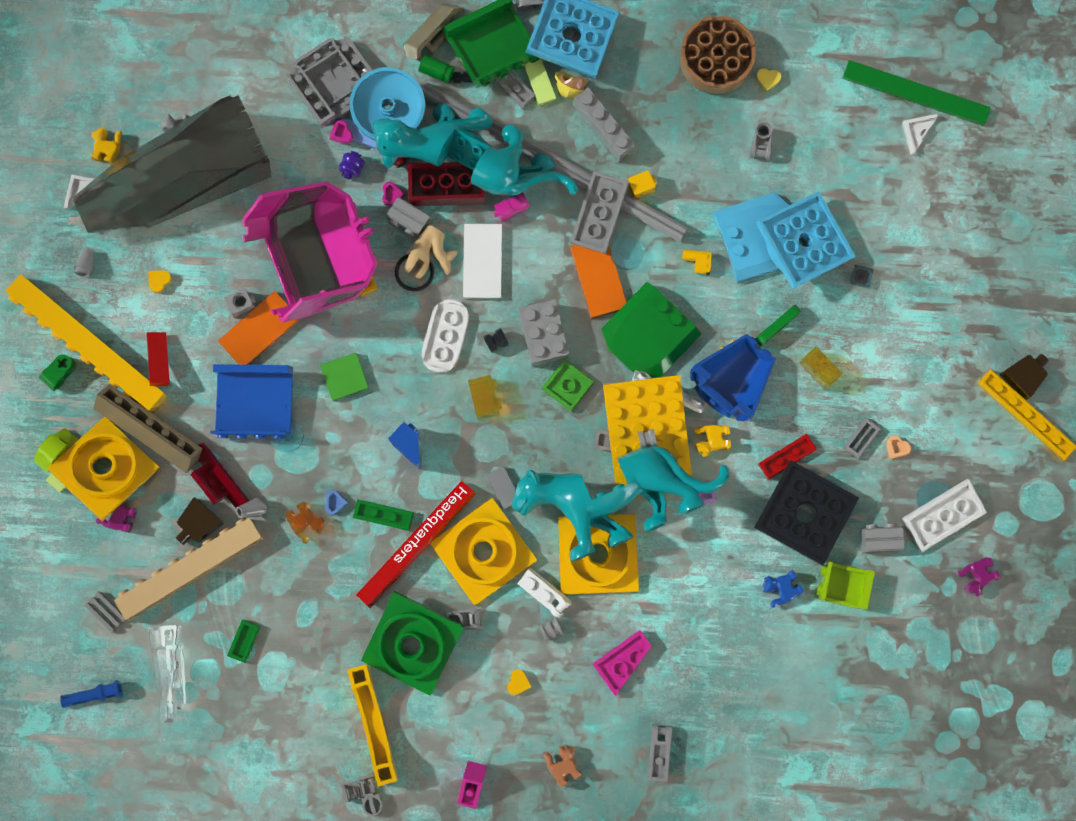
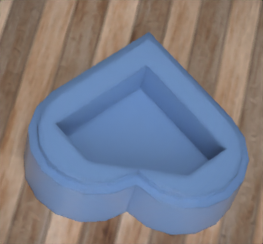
M330 490L326 493L327 503L325 511L329 515L338 514L349 504L336 490Z

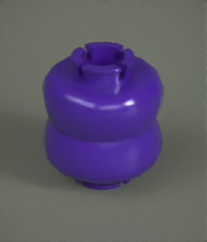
M355 151L344 153L342 162L338 167L342 177L348 180L359 178L361 169L365 165L361 154Z

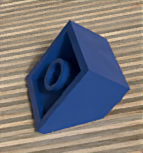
M403 422L388 440L413 465L420 469L422 461L419 430L411 423L407 425Z

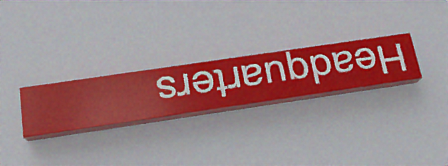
M461 481L356 596L371 608L476 493Z

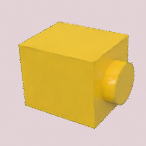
M649 170L627 179L630 193L636 199L655 192L657 181L654 175H650Z

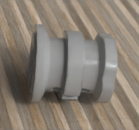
M556 617L551 623L548 621L544 626L539 625L545 641H549L550 637H557L556 635L559 633L564 635Z

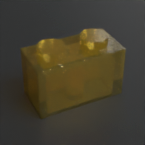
M817 346L799 362L824 390L830 387L843 374Z
M490 375L468 380L477 420L500 415L499 409H502L500 398H496L494 392L498 390L496 380H491Z

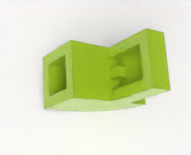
M65 428L55 435L52 433L40 445L33 461L49 473L47 467L79 439Z

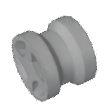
M649 429L648 432H638L641 448L657 446L653 429Z

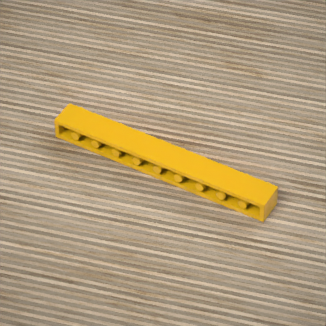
M20 274L8 287L6 292L10 295L8 298L15 305L20 303L24 306L23 311L30 317L36 316L38 318L37 323L44 329L49 327L53 331L51 333L52 336L59 341L61 339L66 341L67 344L65 346L73 353L78 351L81 354L79 358L87 365L91 362L96 366L93 370L102 377L104 375L110 378L108 382L116 389L120 386L124 390L123 394L130 399L134 398L139 402L140 406L154 413L168 397L158 387L150 386L149 380L23 275Z

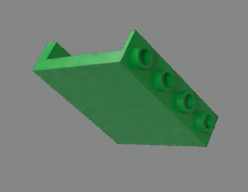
M497 0L444 26L446 39L476 88L486 87L497 78L502 79L513 70L518 71L528 62L535 63L540 59L525 53L531 36L512 7L513 0Z

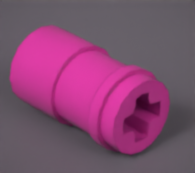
M522 192L493 205L496 211L493 214L495 217L498 216L500 221L503 222L523 210L526 211L530 208L525 194Z

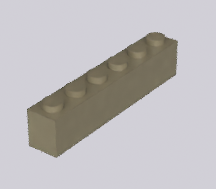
M108 384L97 394L94 410L179 469L187 473L198 462L202 451L200 446L112 385Z

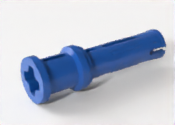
M119 680L107 685L98 684L96 688L62 695L60 696V703L62 708L94 700L103 702L111 697L117 696L120 698L123 694L122 686Z

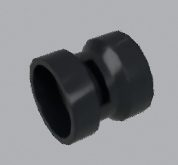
M501 328L495 330L493 336L490 334L483 336L491 353L496 352L498 346L500 348L509 345Z

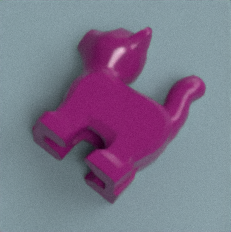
M121 504L112 512L109 520L101 521L97 518L96 523L112 530H121L129 533L132 530L133 523H126L128 517L135 519L138 510Z
M986 557L980 561L972 562L964 567L962 571L957 572L959 577H964L970 572L975 581L968 583L964 590L978 597L982 595L985 586L1001 578L997 570L993 572L988 571V566H994L991 558Z

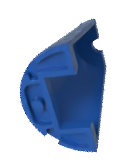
M748 334L695 364L690 371L691 381H695L696 386L694 388L700 397L720 414L728 418L731 416L737 417V421H748L754 416L776 360L769 350H761L757 346V340Z

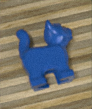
M793 570L777 578L771 576L764 578L763 592L770 593L778 589L780 595L779 599L771 602L770 606L772 608H775L777 605L786 604L796 596L804 593L801 585L796 584L793 587L791 584L793 580L797 579Z

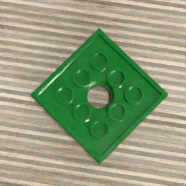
M394 591L361 661L431 696L465 626ZM409 636L416 638L420 643L419 652L416 654L405 652L402 648L404 638Z

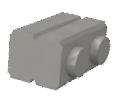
M397 197L386 215L390 225L395 228L400 226L412 238L415 236L419 237L431 222L429 214L400 197Z
M897 523L885 524V528H878V524H870L861 530L863 553L905 550L903 527H897Z

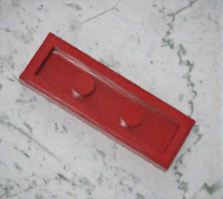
M147 332L150 386H169L166 332Z
M805 434L758 463V466L767 480L784 471L790 460L797 463L816 451L817 448L808 434Z

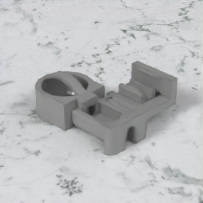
M373 773L358 777L357 781L360 780L359 783L355 781L341 785L345 803L351 802V799L356 797L362 799L363 810L370 816L379 814L383 809L380 793L376 794L372 779L375 775ZM373 798L380 802L378 812L375 810ZM368 799L372 813H370L366 808V803Z

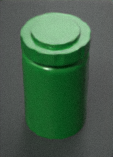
M425 54L418 71L448 84L453 77L455 67Z

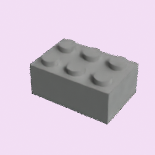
M555 299L518 308L532 367L569 358V351Z

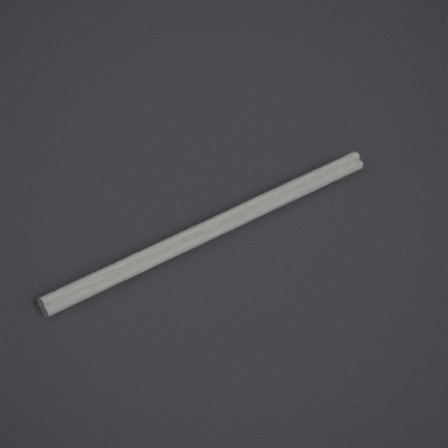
M429 83L423 89L425 101L434 106L439 103L448 105L455 111L457 119H468L469 113L474 109ZM492 119V126L481 131L502 144L510 146L502 136V129L505 125ZM523 136L522 155L529 159H532L537 153L548 156L556 165L553 172L565 174L572 178L578 186L587 190L592 176L591 173ZM626 193L621 210L679 242L682 240L687 231V226Z

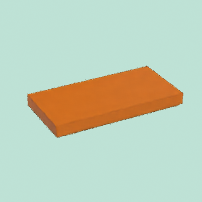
M577 245L570 246L591 319L618 312L625 305L626 299L610 246L608 247L607 254Z
M274 291L222 336L218 342L239 365H249L301 319L281 322L277 314L273 315L270 313L273 309L288 306L277 292Z

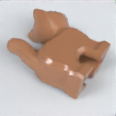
M559 746V755L563 760L557 763H553L552 756L549 753L543 755L551 775L557 780L560 787L568 784L569 780L565 778L567 774H571L573 779L582 776L574 760L576 752L574 746Z

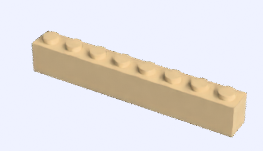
M242 518L238 520L235 527L231 529L229 527L219 532L220 536L215 539H207L202 543L203 546L197 550L196 548L189 550L181 560L177 558L171 561L166 569H158L151 574L152 577L148 580L142 579L135 583V588L130 591L126 589L120 592L118 598L114 601L124 619L131 621L262 541L264 538L253 519Z

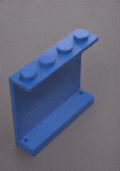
M213 364V372L218 374L215 431H210V434H215L217 438L228 439V435H235L236 439H247V435H254V439H266V436H273V439H284V436H291L292 366Z

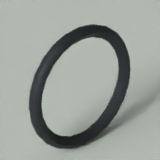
M409 254L404 255L395 266V278L402 288L413 292L428 287L434 278V266L431 260L429 263L431 273L428 281L420 287L413 288L406 286L399 278V267L409 256Z

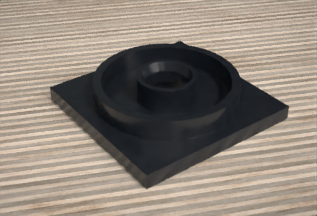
M790 460L754 529L823 566L859 497ZM800 505H809L814 510V518L811 522L803 523L798 520L796 510Z

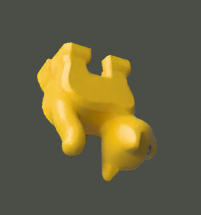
M104 126L93 131L91 137L95 140L91 159L101 162L102 157L106 156L103 160L107 161L110 165L116 166L117 157L121 151L122 131L119 130L115 133V141H106L108 130H105Z
M706 425L693 429L696 434L706 433L708 442L702 441L695 445L697 452L702 457H708L712 451L730 450L731 440H723L722 437L723 434L730 435L728 425Z

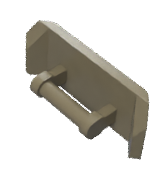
M441 4L405 42L404 51L407 57L420 60L421 50L424 47L433 55L446 39L444 31L431 44L429 41L445 25L451 23L450 19L456 13H464V8L457 5Z

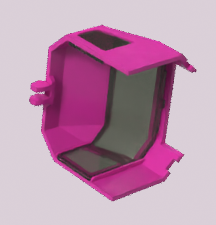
M327 181L261 194L243 217V226L247 227V235H243V243L259 239L265 240L289 306L270 311L273 315L277 314L281 322L308 317L353 301L369 285L378 265L368 236L374 233L373 228L363 229V226L369 223V217L359 219L356 204L352 201L351 196Z

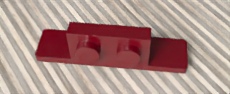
M204 442L200 443L198 446L202 448L198 461L202 467L194 470L191 476L213 505L226 498L229 499L235 508L249 502V499L216 459L211 450Z

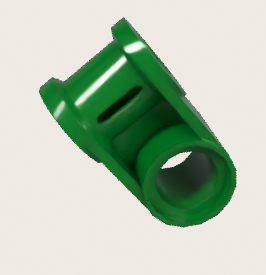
M59 355L42 371L39 379L52 391H56L75 370L76 362L67 355ZM64 361H66V364H67V367H66V368L64 367V364H63Z

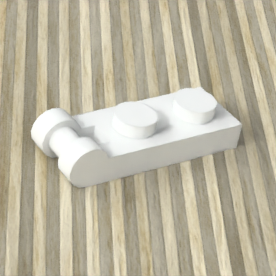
M531 567L517 583L548 608L557 618H560L564 613L563 610L571 604L569 598ZM555 599L559 601L558 605L553 602Z

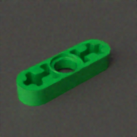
M796 304L755 338L760 347L802 312Z

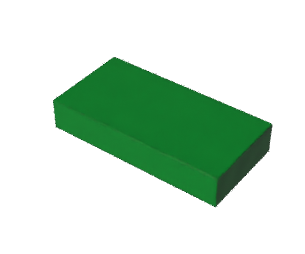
M242 619L227 656L246 663L261 626Z

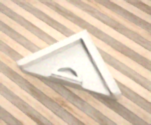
M937 114L902 122L911 155H914L938 117Z
M71 174L64 208L68 210L106 186L107 182Z

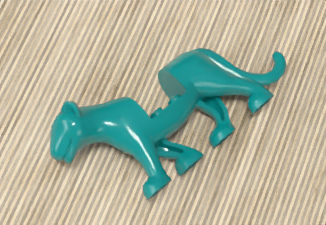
M439 103L434 107L432 113L433 117L439 122L422 129L412 128L401 120H390L388 118L378 119L373 123L376 146L379 153L383 156V163L386 168H391L398 157L416 158L435 166H440L449 157L474 170L471 184L493 195H518L530 186L543 181L564 185L570 195H576L578 192V186L574 180L565 174L553 172L556 166L555 163L542 153H537L531 159L532 166L519 165V158L523 153V134L516 126L511 124L502 129L503 139L510 146L498 150L479 136L470 133L486 130L493 124L490 116L481 108L472 109L468 119L455 120L457 117L455 111L448 105Z
M659 446L638 448L617 458L628 483L625 486L623 483L613 487V491L607 494L605 491L596 494L595 499L592 500L581 474L536 473L533 470H528L526 476L518 482L511 507L523 516L544 504L558 507L573 524L577 535L578 545L570 552V558L573 562L596 552L591 540L590 526L610 534L607 539L609 548L618 546L633 538L626 528L609 518L608 515L628 505L639 494L646 498L654 509L653 515L646 519L643 527L645 532H650L667 523V501L664 493L682 497L684 500L679 504V512L681 515L687 514L705 505L698 493L714 492L728 481L729 469L726 465H721L716 479L710 482H702L688 475L667 449Z

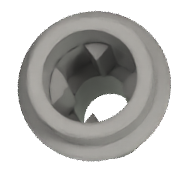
M83 248L74 266V273L76 275L90 277V274L93 273L94 250Z
M255 498L238 506L236 514L239 518L261 517L266 513V503L263 499Z

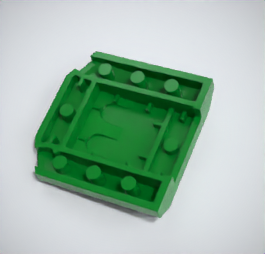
M648 282L601 328L607 349L633 374L635 370L646 372L652 378L661 377L701 335L699 329L657 288Z

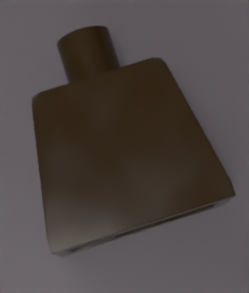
M1039 354L1035 359L1031 355H1027L999 375L1027 400L1033 396L1048 375L1043 367L1049 360L1043 354Z
M193 497L177 521V524L183 530L175 538L182 545H185L190 538L199 543L224 523L198 498Z

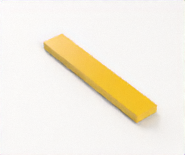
M992 369L977 383L1062 461H1065L1076 449V445Z

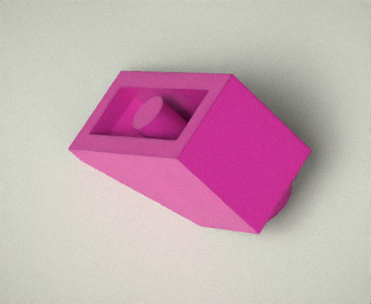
M471 761L467 762L457 801L458 805L476 809L487 769L486 765Z

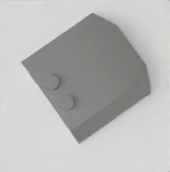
M345 36L344 39L334 40V38L327 39L296 59L290 74L287 73L286 78L322 128L333 125L351 113V92L357 81L363 75L372 71V68L350 38Z

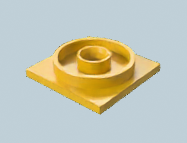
M103 417L47 467V470L101 521L105 520L160 469L152 459L106 417ZM99 458H108L112 462V468L105 474H99L93 470V464Z
M493 498L430 543L474 606L538 561ZM487 542L492 546L493 554L488 560L481 561L475 557L474 547L478 543Z
M635 514L608 515L609 518L626 528L633 536L632 539L612 548H609L607 543L610 534L590 526L593 545L601 544L608 551V557L602 563L593 562L589 556L577 561H571L570 552L578 545L577 535L573 524L566 516L558 517L561 593L639 592Z

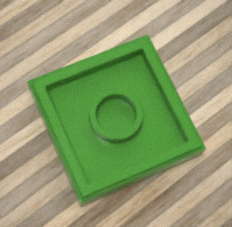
M357 353L320 365L332 401L369 389Z
M564 359L541 390L572 412L595 381Z

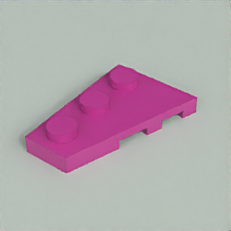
M641 630L593 663V666L614 696L618 694L652 646Z

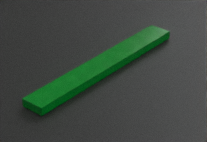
M851 60L848 61L842 78L981 126L985 125L991 108Z

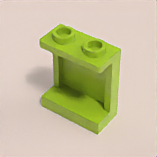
M827 561L821 567L820 576H823L822 583L818 584L816 595H819L818 600L867 610L875 571L857 569Z

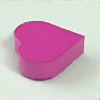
M338 120L333 126L330 140L347 145L353 141V134L344 120Z
M387 182L383 185L384 195L382 200L385 206L392 207L397 197L403 198L405 196V193L393 182Z

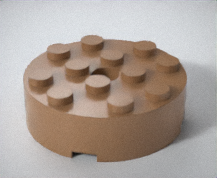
M708 16L697 21L685 34L680 50V66L685 78L695 88L709 94H725L736 90L744 84L752 71L756 59L754 38L744 24L732 17ZM714 53H720L722 56H715Z

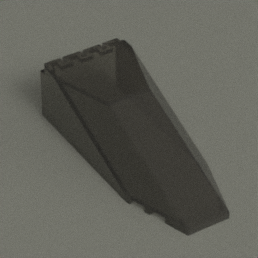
M238 95L235 97L227 96L118 159L77 193L72 200L87 232L110 231V229L119 228L128 230L131 229L130 227L142 226L149 228L270 178V161L263 145H258L261 141L255 128H251L253 124L247 112H242L245 110V107Z

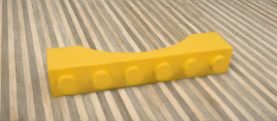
M365 664L347 669L364 726L377 786L396 782L399 778L369 665Z

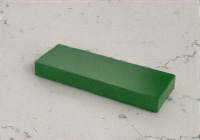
M357 499L353 518L410 531L414 512Z

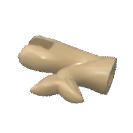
M428 225L416 240L407 258L404 270L409 273L414 265L417 264L418 268L414 277L421 279L429 267L431 248L446 275H449L451 270L450 261L456 257L458 251L445 252L443 250L445 234L436 227Z

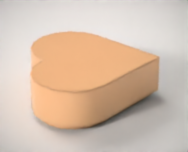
M893 435L887 439L886 445L890 459L903 457L911 452V445L906 441H902L899 436Z

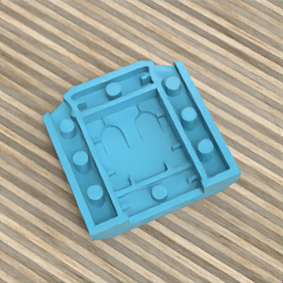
M776 192L712 213L731 261V269L736 283L780 270L770 258L766 241L756 225L758 220L789 206ZM799 238V242L801 245L803 241L802 238Z

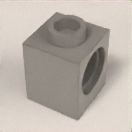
M245 288L224 297L234 318L242 316L255 308L254 303H256L252 292L248 293ZM240 299H246L244 306H237Z

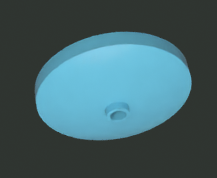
M382 67L369 71L357 81L350 96V112L360 132L375 141L373 123L378 119L401 120L409 127L418 129L425 114V97L421 86L410 74L398 68ZM387 105L391 106L389 110L385 108Z

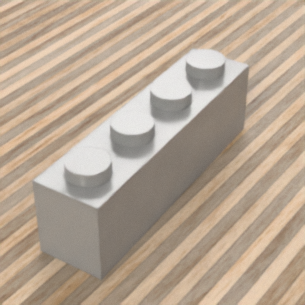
M589 88L573 99L574 108L618 162L634 151L635 144Z

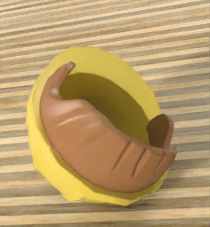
M564 72L555 73L557 87L563 97L571 100L587 89L588 78L574 77Z

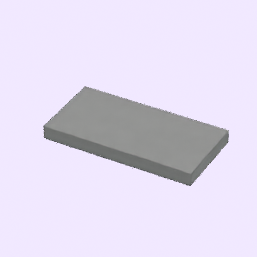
M593 171L570 241L571 244L607 254L629 186L628 181Z

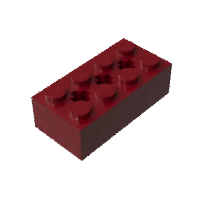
M443 162L440 166H435L431 163H408L409 203L413 206L485 204V190L471 184L474 170L459 162Z

